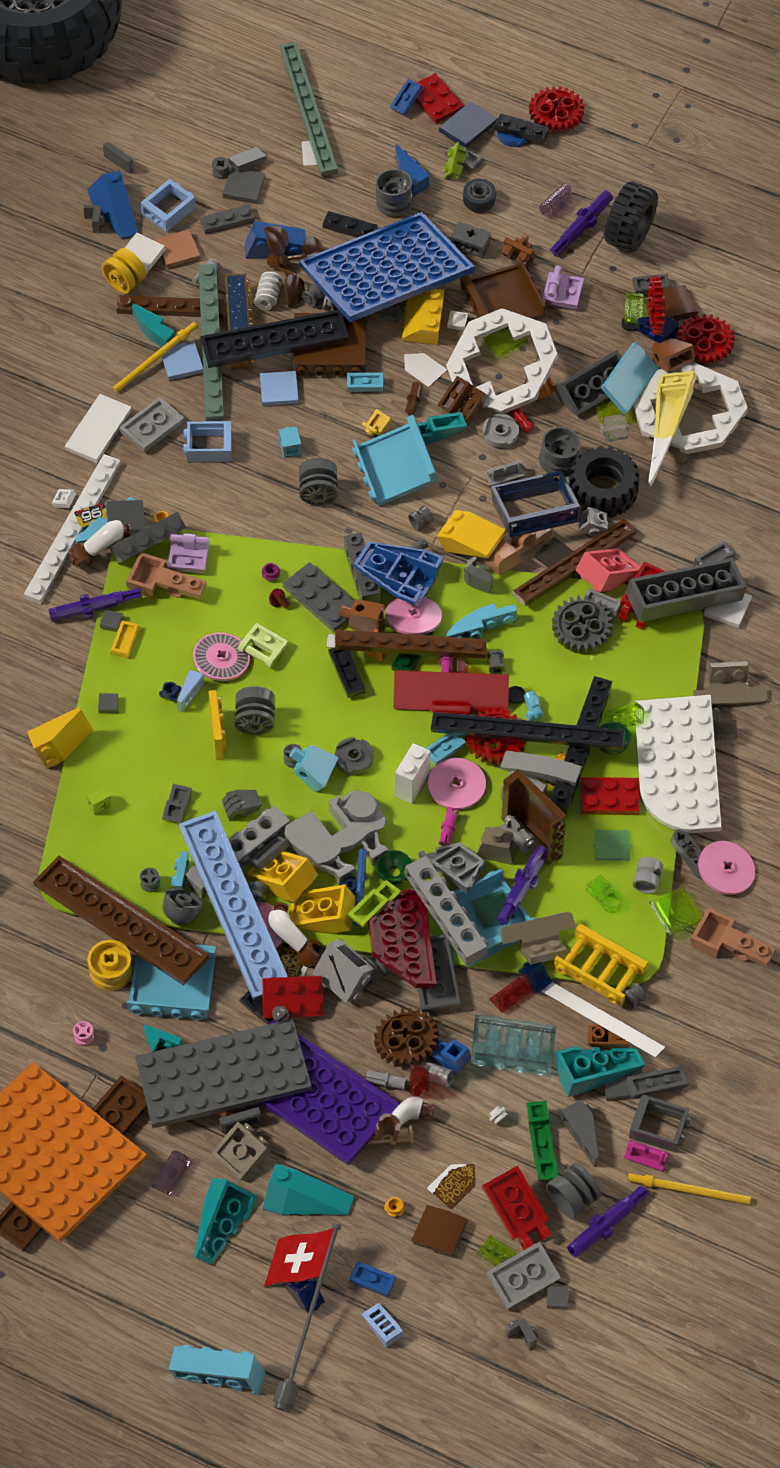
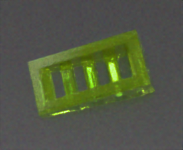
M635 701L604 712V724L612 722L613 716V722H619L626 727L644 723V708Z
M491 1234L476 1252L478 1256L495 1267L502 1263L500 1260L504 1254L507 1255L505 1261L517 1255ZM490 1245L493 1246V1248L491 1249V1251L488 1253V1252L486 1251L487 1248H488ZM498 1249V1250L500 1251V1253H499L498 1256L495 1258L493 1255H494V1253L496 1252V1250Z

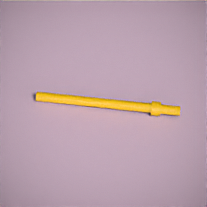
M193 322L184 330L181 329L177 332L172 340L113 386V390L118 393L179 342L185 341L188 335L198 328L197 324Z
M629 1173L627 1180L643 1184L644 1187L651 1188L655 1186L750 1205L751 1200L749 1196L653 1178V1175L648 1174L642 1176Z

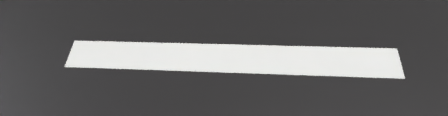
M547 980L538 989L654 1057L665 1048L663 1045L550 980Z

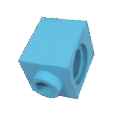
M297 426L279 429V442L283 457L301 455V441Z

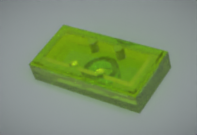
M626 293L624 322L642 324L643 294Z

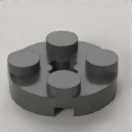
M346 738L336 747L335 756L338 757L336 765L348 776L366 771L373 763L372 747L363 739ZM350 754H358L357 758L352 759L350 758Z

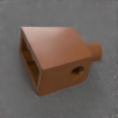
M671 338L662 343L656 342L652 345L654 363L667 373L695 361L693 344Z
M356 599L352 607L344 605L341 607L340 616L349 619V628L352 630L373 632L376 628L381 632L384 626V604Z

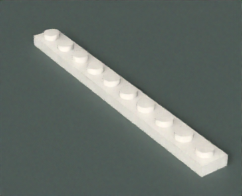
M103 454L23 594L24 599L42 604L69 556V549L76 544L75 539L77 535L85 528V526L80 527L74 512L97 505L121 465L119 459Z

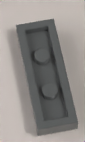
M250 204L200 217V223L205 234L255 221Z
M682 1066L630 1076L625 1080L632 1099L641 1097L642 1094L647 1096L684 1088L689 1084Z

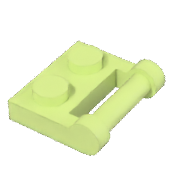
M255 623L239 644L238 650L241 652L245 651L264 662L265 666L271 668L288 645V640ZM251 642L252 644L265 650L271 655L268 657L267 655L261 653L255 648L249 646V643Z

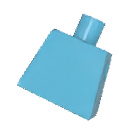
M314 745L305 748L303 751L295 747L290 753V757L297 761L293 770L294 773L314 792L324 788L338 757Z

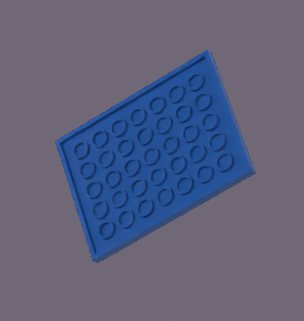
M423 212L299 261L302 270L349 322L475 272L474 265Z

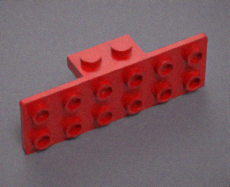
M395 670L394 709L431 710V713L442 712L463 715L469 714L470 711L485 712V709L492 712L493 708L496 709V712H499L501 708H503V713L508 711V674Z

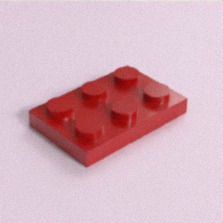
M436 73L416 82L422 85L423 89L415 101L435 124L455 115L464 107L462 102Z
M581 777V814L639 815V778Z
M322 976L261 978L263 1018H273L272 1011L277 1006L286 1007L289 1017L324 1016Z

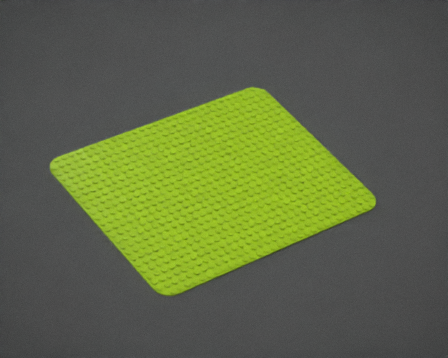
M184 529L175 535H184V533L196 534L197 537H208L210 539L205 574L180 572L206 580L207 585L200 600L183 594L181 597H173L166 592V589L157 587L153 598L143 596L140 599L127 601L125 604L98 611L76 707L81 708L93 731L64 760L39 875L60 855L168 928L225 935L208 894L202 898L201 912L193 922L175 925L163 912V897L168 889L174 888L171 887L172 876L176 875L177 872L175 870V860L180 857L181 851L189 852L179 828L180 823L162 819L173 784L192 788L191 797L182 823L216 811L228 840L236 832L246 828L250 821H255L259 818L264 810L270 809L274 805L290 820V823L313 811L329 834L333 836L343 829L329 812V801L339 795L342 799L348 793L356 790L372 795L380 803L383 817H386L385 826L377 832L378 840L381 845L388 848V851L398 850L404 852L414 862L419 859L418 853L420 851H424L427 854L436 852L437 847H442L438 842L442 832L441 824L445 820L447 808L436 803L431 797L428 790V778L412 804L395 797V772L411 745L414 743L426 749L446 735L444 733L431 732L433 717L431 710L393 708L395 671H392V664L399 653H388L381 662L367 655L366 651L349 650L365 686L366 693L347 698L328 654V649L333 648L327 647L328 634L335 635V632L333 633L282 586L283 582L311 562L351 599L359 600L344 549ZM170 537L141 552L166 560L168 566L171 548ZM139 553L118 564L113 554H111L102 595L129 590L126 580ZM442 562L436 580L425 597L434 601L442 612L441 623L434 630L433 636L447 637V632L459 620L484 606L494 603L496 609L515 604L517 609L516 621L510 624L498 625L492 629H484L483 637L479 638L486 639L487 653L492 650H501L504 653L502 660L505 672L502 674L509 675V688L519 686L524 689L525 694L534 691L539 696L541 711H544V714L537 722L577 725L594 676L611 680V694L599 727L607 722H619L630 731L631 741L624 752L616 755L607 754L599 748H591L581 777L639 778L634 701L693 696V690L697 688L704 631L702 611L695 610L648 620L642 630L635 627L638 622L636 614L630 612L627 620L624 622L618 619L621 614L619 611L616 618L613 619V630H611V637H607V643L602 642L601 648L596 645L595 651L588 648L587 653L584 649H581L580 653H578L577 648L570 651L569 645L564 648V642L558 643V637H554V631H552V618H554V611H558V605L563 606L564 600L570 603V597L577 600L578 595L582 600L589 588L594 590L588 581L568 578L527 606H524L513 596V590L538 575V573L508 570L499 576L490 567H486L485 570L493 576L491 581L493 587L491 592L488 593L472 588L465 583L464 568L466 564ZM267 563L276 564L280 569L279 578L274 581L265 580L262 577V568ZM378 584L380 604H384V626L381 633L402 634L393 630L385 618L387 606L398 598ZM622 584L612 591L600 593L621 601L628 585ZM276 588L282 589L290 606L288 608L272 606L269 603V595L272 590ZM105 610L123 613V621L140 624V630L129 659L111 655L110 653L117 632L100 628V622ZM568 618V619H566V620H567V621H573L574 619ZM349 621L338 629L355 631L349 628ZM255 623H258L288 640V645L271 668L250 655L247 670L236 679L216 681L204 676V685L183 712L178 711L177 700L170 701L168 698H161L159 695L164 683L174 682L182 690L188 672L190 670L199 672L193 661V651L197 642L206 635L228 633L243 640ZM592 627L591 629H592V630H597V629H599V628H597V627ZM251 642L249 643V646L255 648L256 650L267 655L268 657L271 655L270 653L252 644ZM421 655L413 671L441 672V665L439 664L441 656ZM487 655L486 659L453 657L452 672L490 674V663ZM260 686L271 690L275 694V719L272 731L261 735H250L237 730L234 724L236 693L242 688ZM216 690L217 697H221L227 751L223 752L224 759L216 760L210 714L209 691ZM99 693H118V713L98 712ZM525 699L519 704H513L508 701L510 716L517 714V720L528 721L526 719L528 708ZM470 711V713L466 715L478 716V712ZM460 735L465 741V735ZM354 737L355 740L363 739L367 741L373 750V763L366 771L348 776L335 764L325 787L317 792H314L294 773V768L285 765L283 754L284 748L287 745L297 744L302 748V751L314 745L335 755L337 745L342 740ZM483 737V739H482V745H481V750H482V751H483V748H484V746H485V739H486V737ZM527 741L525 750L521 751V753L555 758L560 751L566 754L569 745ZM465 746L448 759L463 758L479 766L485 775L486 789L478 803L470 808L459 810L455 824L457 828L453 832L451 844L460 842L477 854L485 828L500 827L505 823L501 819V789L504 779L509 776L510 772L500 769L502 761H500L498 766L496 761H493L492 765H490L489 760L482 763V757L475 759L476 753L470 754V748ZM350 754V758L355 759L358 756V754ZM430 761L431 772L435 765ZM640 780L639 815L581 814L579 782L566 818L563 856L559 861L552 862L550 865L547 864L546 858L537 875L539 879L536 888L528 890L521 905L530 919L562 912L572 913L576 927L558 931L559 940L567 948V955L577 942V939H575L576 928L579 924H582L648 961L645 975L643 977L638 974L634 975L627 987H630L633 983L640 985L649 981L659 971L664 956L676 850L671 844V837L676 830L664 826L648 812L641 798ZM103 786L110 795L111 806L94 815L87 805L86 795ZM547 787L546 796L550 799L553 790ZM234 790H256L262 806L258 811L248 814L245 818L242 815H236L233 821H229L222 800L227 792ZM534 836V838L540 843V844L537 845V846H543V847H545V846ZM291 846L284 850V852L300 856ZM356 846L349 852L341 853L339 856L341 862L354 866L356 881L359 849H363L360 846ZM517 847L513 865L484 859L486 867L478 880L484 878L491 871L502 869V877L512 890L516 883L514 881L515 873L518 868L524 869L536 847L525 854ZM190 852L188 869L195 866ZM366 857L364 898L384 882L377 873V865L372 866L369 857ZM642 857H652L663 864L658 890L652 894L639 892L633 887L638 860ZM250 862L241 868L248 886L250 882H253V880L246 876V873L253 867ZM312 864L318 876L304 891L339 886V883L335 877L319 872ZM146 868H154L159 873L160 887L155 892H146L141 888L140 873ZM393 868L389 870V874L391 876H398L400 871ZM445 878L450 892L459 888ZM408 879L400 884H392L401 892L404 889H414ZM185 881L184 893L188 895L191 892L196 894ZM40 890L44 900L55 910L77 915ZM270 891L265 894V903L272 906L277 902L286 903L288 905L287 913H290L291 901L281 899ZM427 909L430 936L444 934ZM352 920L351 931L327 933L299 929L307 938L306 942L310 940L323 943L321 948H326L330 942L342 939L356 953L372 955L368 925L365 927L354 926V920ZM520 942L469 967L578 982L567 975L558 973L554 968L555 959L530 965L521 954ZM450 943L454 966L468 967ZM584 945L571 964L582 969L594 949ZM600 955L588 974L598 979L611 959L605 955ZM621 964L617 965L605 983L611 987H617L627 973L628 968Z

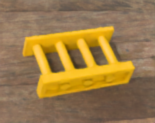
M579 924L575 931L577 942L565 959L558 956L555 957L554 968L558 973L567 975L606 997L612 1004H618L622 1007L625 1001V994L622 992L634 975L638 974L642 977L645 975L648 961L588 927ZM587 945L593 948L594 951L582 969H579L571 963L582 947ZM600 955H605L611 961L601 976L597 979L588 974ZM621 964L628 968V971L614 989L605 982L617 965Z

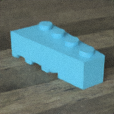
M190 1345L174 1346L168 1369L176 1379L202 1383L203 1380H206L208 1384L220 1388L222 1384H226L239 1392H242L243 1388L253 1390L252 1394L259 1396L265 1376L263 1367L251 1352L235 1353L228 1349L216 1351L209 1347L198 1349Z

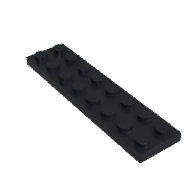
M338 309L200 336L207 366L208 368L348 342L349 336L342 313Z

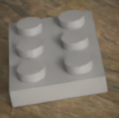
M158 397L121 425L119 430L140 450L146 452L184 423V417L161 397Z
M540 1242L485 1273L506 1310L561 1278Z

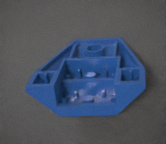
M368 541L354 562L353 567L398 599L420 607L436 580L444 557L428 550Z

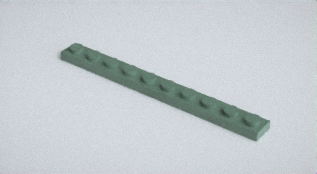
M297 43L280 45V52L320 175L322 177L337 174L338 168Z
M216 264L198 265L201 330L203 336L220 332ZM202 347L206 421L224 420L221 366L208 368Z

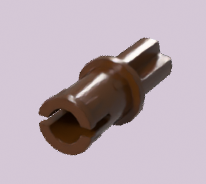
M420 382L412 383L410 394L407 396L408 402L405 412L409 416L416 413L418 403L421 402L420 396L423 384Z

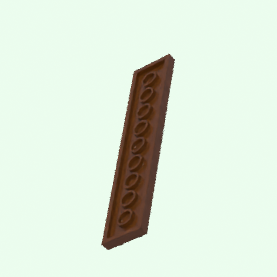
M60 855L33 881L36 888L112 939L123 943L130 951L183 986L209 959L208 953Z
M121 1075L92 1110L124 1135L147 1109L144 1091ZM12 1202L0 1214V1236L22 1252L26 1250L43 1230Z

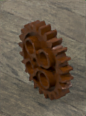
M401 1008V1013L398 1014L394 1010V1016L391 1017L387 1014V1021L380 1020L381 1026H376L377 1032L374 1033V1044L377 1053H380L381 1059H386L387 1064L393 1061L394 1067L401 1063L402 1068L405 1067V1064H409L410 1068H412L413 1062L420 1065L421 1059L428 1061L426 1055L433 1056L432 1050H437L436 1043H439V1030L436 1022H433L432 1016L427 1017V1012L420 1014V1010L417 1009L413 1013L411 1008H409L408 1012H405Z

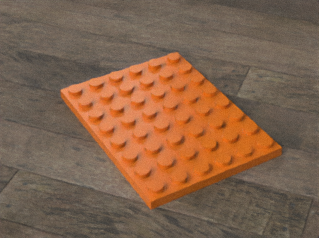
M32 1062L0 1092V1193L61 1243L148 1157L145 1152Z

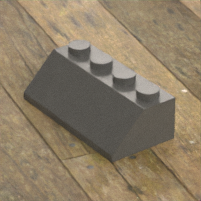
M615 350L552 386L560 402L577 416L608 398L601 387L621 360L622 356L619 351Z

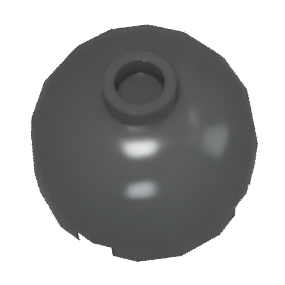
M168 889L163 897V912L175 925L193 922L199 916L203 904L199 896L192 892L190 895L185 894L184 889Z

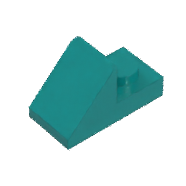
M146 1024L143 1027L144 1037L150 1052L159 1051L161 1047L168 1049L182 1045V1038Z

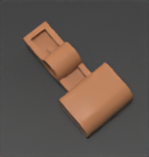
M552 529L515 536L509 541H505L502 538L489 558L477 557V559L500 576L522 562L521 554L552 536Z
M142 552L139 553L126 580L129 590L140 587L142 595L153 598L157 587L166 589V592L173 597H181L183 594L200 600L207 585L206 580L167 569L166 560Z
M708 907L691 937V945L695 949L714 958L717 957L721 948L724 947L730 950L732 955L739 960L746 961L750 959L767 967L776 948L734 929L735 919Z

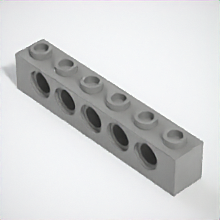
M275 805L270 809L264 810L259 818L255 821H250L246 828L236 832L229 840L240 868L249 863L248 859L276 835L281 837L285 835V827L290 824V820ZM192 866L185 874L186 884L202 899L208 893L196 866Z
M424 856L406 865V878L464 964L468 966L486 957L487 940L479 935L476 924L473 921L470 922L466 909L463 906L460 907L455 893L449 891L445 878L439 876L434 862L429 861ZM465 939H471L472 941L466 942V941H464V940H465Z

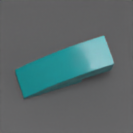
M136 304L132 305L133 318L136 324L156 345L162 348L175 337V331L164 326V318Z
M461 412L427 417L426 422L417 423L425 445L450 437L467 428Z

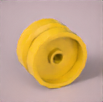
M126 248L117 250L112 257L108 258L101 265L103 275L108 283L123 294L129 293L136 284L141 283L147 276L146 269L141 260Z
M105 940L94 945L89 951L87 958L91 981L96 987L104 991H116L129 983L133 973L132 960L129 949L123 943L116 940Z

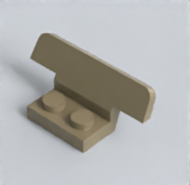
M747 661L710 663L709 689L693 690V696L711 695L712 706L765 703L768 698L767 686H748L749 665Z
M562 912L503 926L500 931L501 941L503 944L519 941L521 954L532 965L553 960L556 956L560 958L567 956V948L559 940L558 931L575 928L576 925L572 913Z

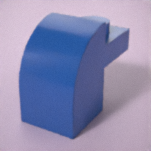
M440 1039L439 1043H437V1050H432L433 1056H429V1058L445 1068L453 1070L454 1074H458L471 1059L469 1048L455 1039L449 1044Z

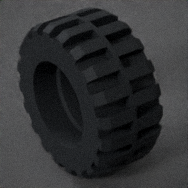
M634 181L627 182L614 200L605 225L604 239L607 244L629 253L635 252L641 246L650 230L658 206V193L654 189Z
M602 446L597 447L595 450L591 448L587 450V453H581L574 460L570 468L569 486L580 505L581 511L590 507L607 513V516L615 517L617 513L621 515L626 509H630L636 501L640 474L635 461H632L628 454L624 455L623 451L619 449L616 451L613 447L603 448ZM603 475L616 479L620 484L614 488L601 489L593 486L589 480Z

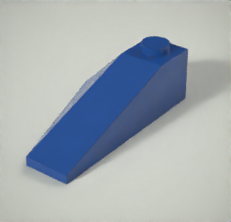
M118 170L101 175L87 189L92 205L101 206L102 216L110 223V227L121 240L131 238L138 231L121 171Z

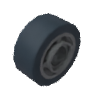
M478 178L467 182L464 186L463 202L468 209L474 212H485L495 205L496 189L490 181Z

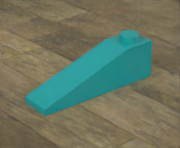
M571 1047L556 1051L555 1053L559 1081L567 1097L589 1092L645 1067L644 1061L635 1048L600 1050V1047H593V1049Z
M275 1164L269 1180L263 1210L281 1216H289V1214H302V1216H309V1214L348 1216L354 1196L298 1170Z
M212 1178L204 1200L194 1257L212 1265L226 1247L228 1239L236 1234L241 1222L249 1217L257 1195L228 1180Z

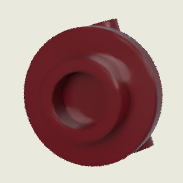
M279 588L272 590L269 595V603L274 607L283 606V608H288L290 603L285 598L284 591Z

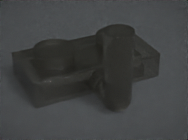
M714 708L712 711L714 741L738 739L736 720L721 721L720 710Z

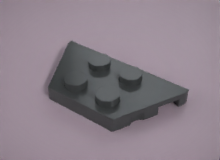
M460 842L449 846L437 847L436 852L425 854L424 851H420L418 853L419 859L426 856L429 861H433L439 874L467 894L471 891L486 867L484 859Z

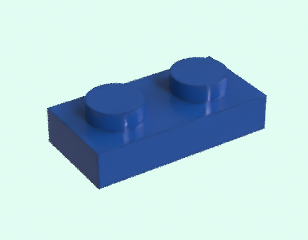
M407 79L390 105V108L406 116L421 93L422 85Z
M358 1261L349 1278L350 1283L385 1297L389 1296L396 1281V1276Z

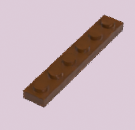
M118 295L117 314H133L132 305L136 304L156 315L201 317L200 298ZM218 299L219 318H223L224 299Z

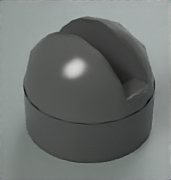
M277 1006L273 1009L272 1016L275 1022L281 1024L288 1020L289 1013L286 1007Z

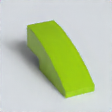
M385 880L376 890L373 889L348 913V917L362 927L367 926L369 919L379 914L382 908L391 900L394 901L401 893V890Z

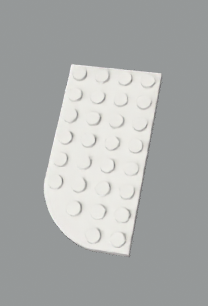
M711 695L634 701L640 793L648 812L658 822L673 830H682L688 833L722 831Z

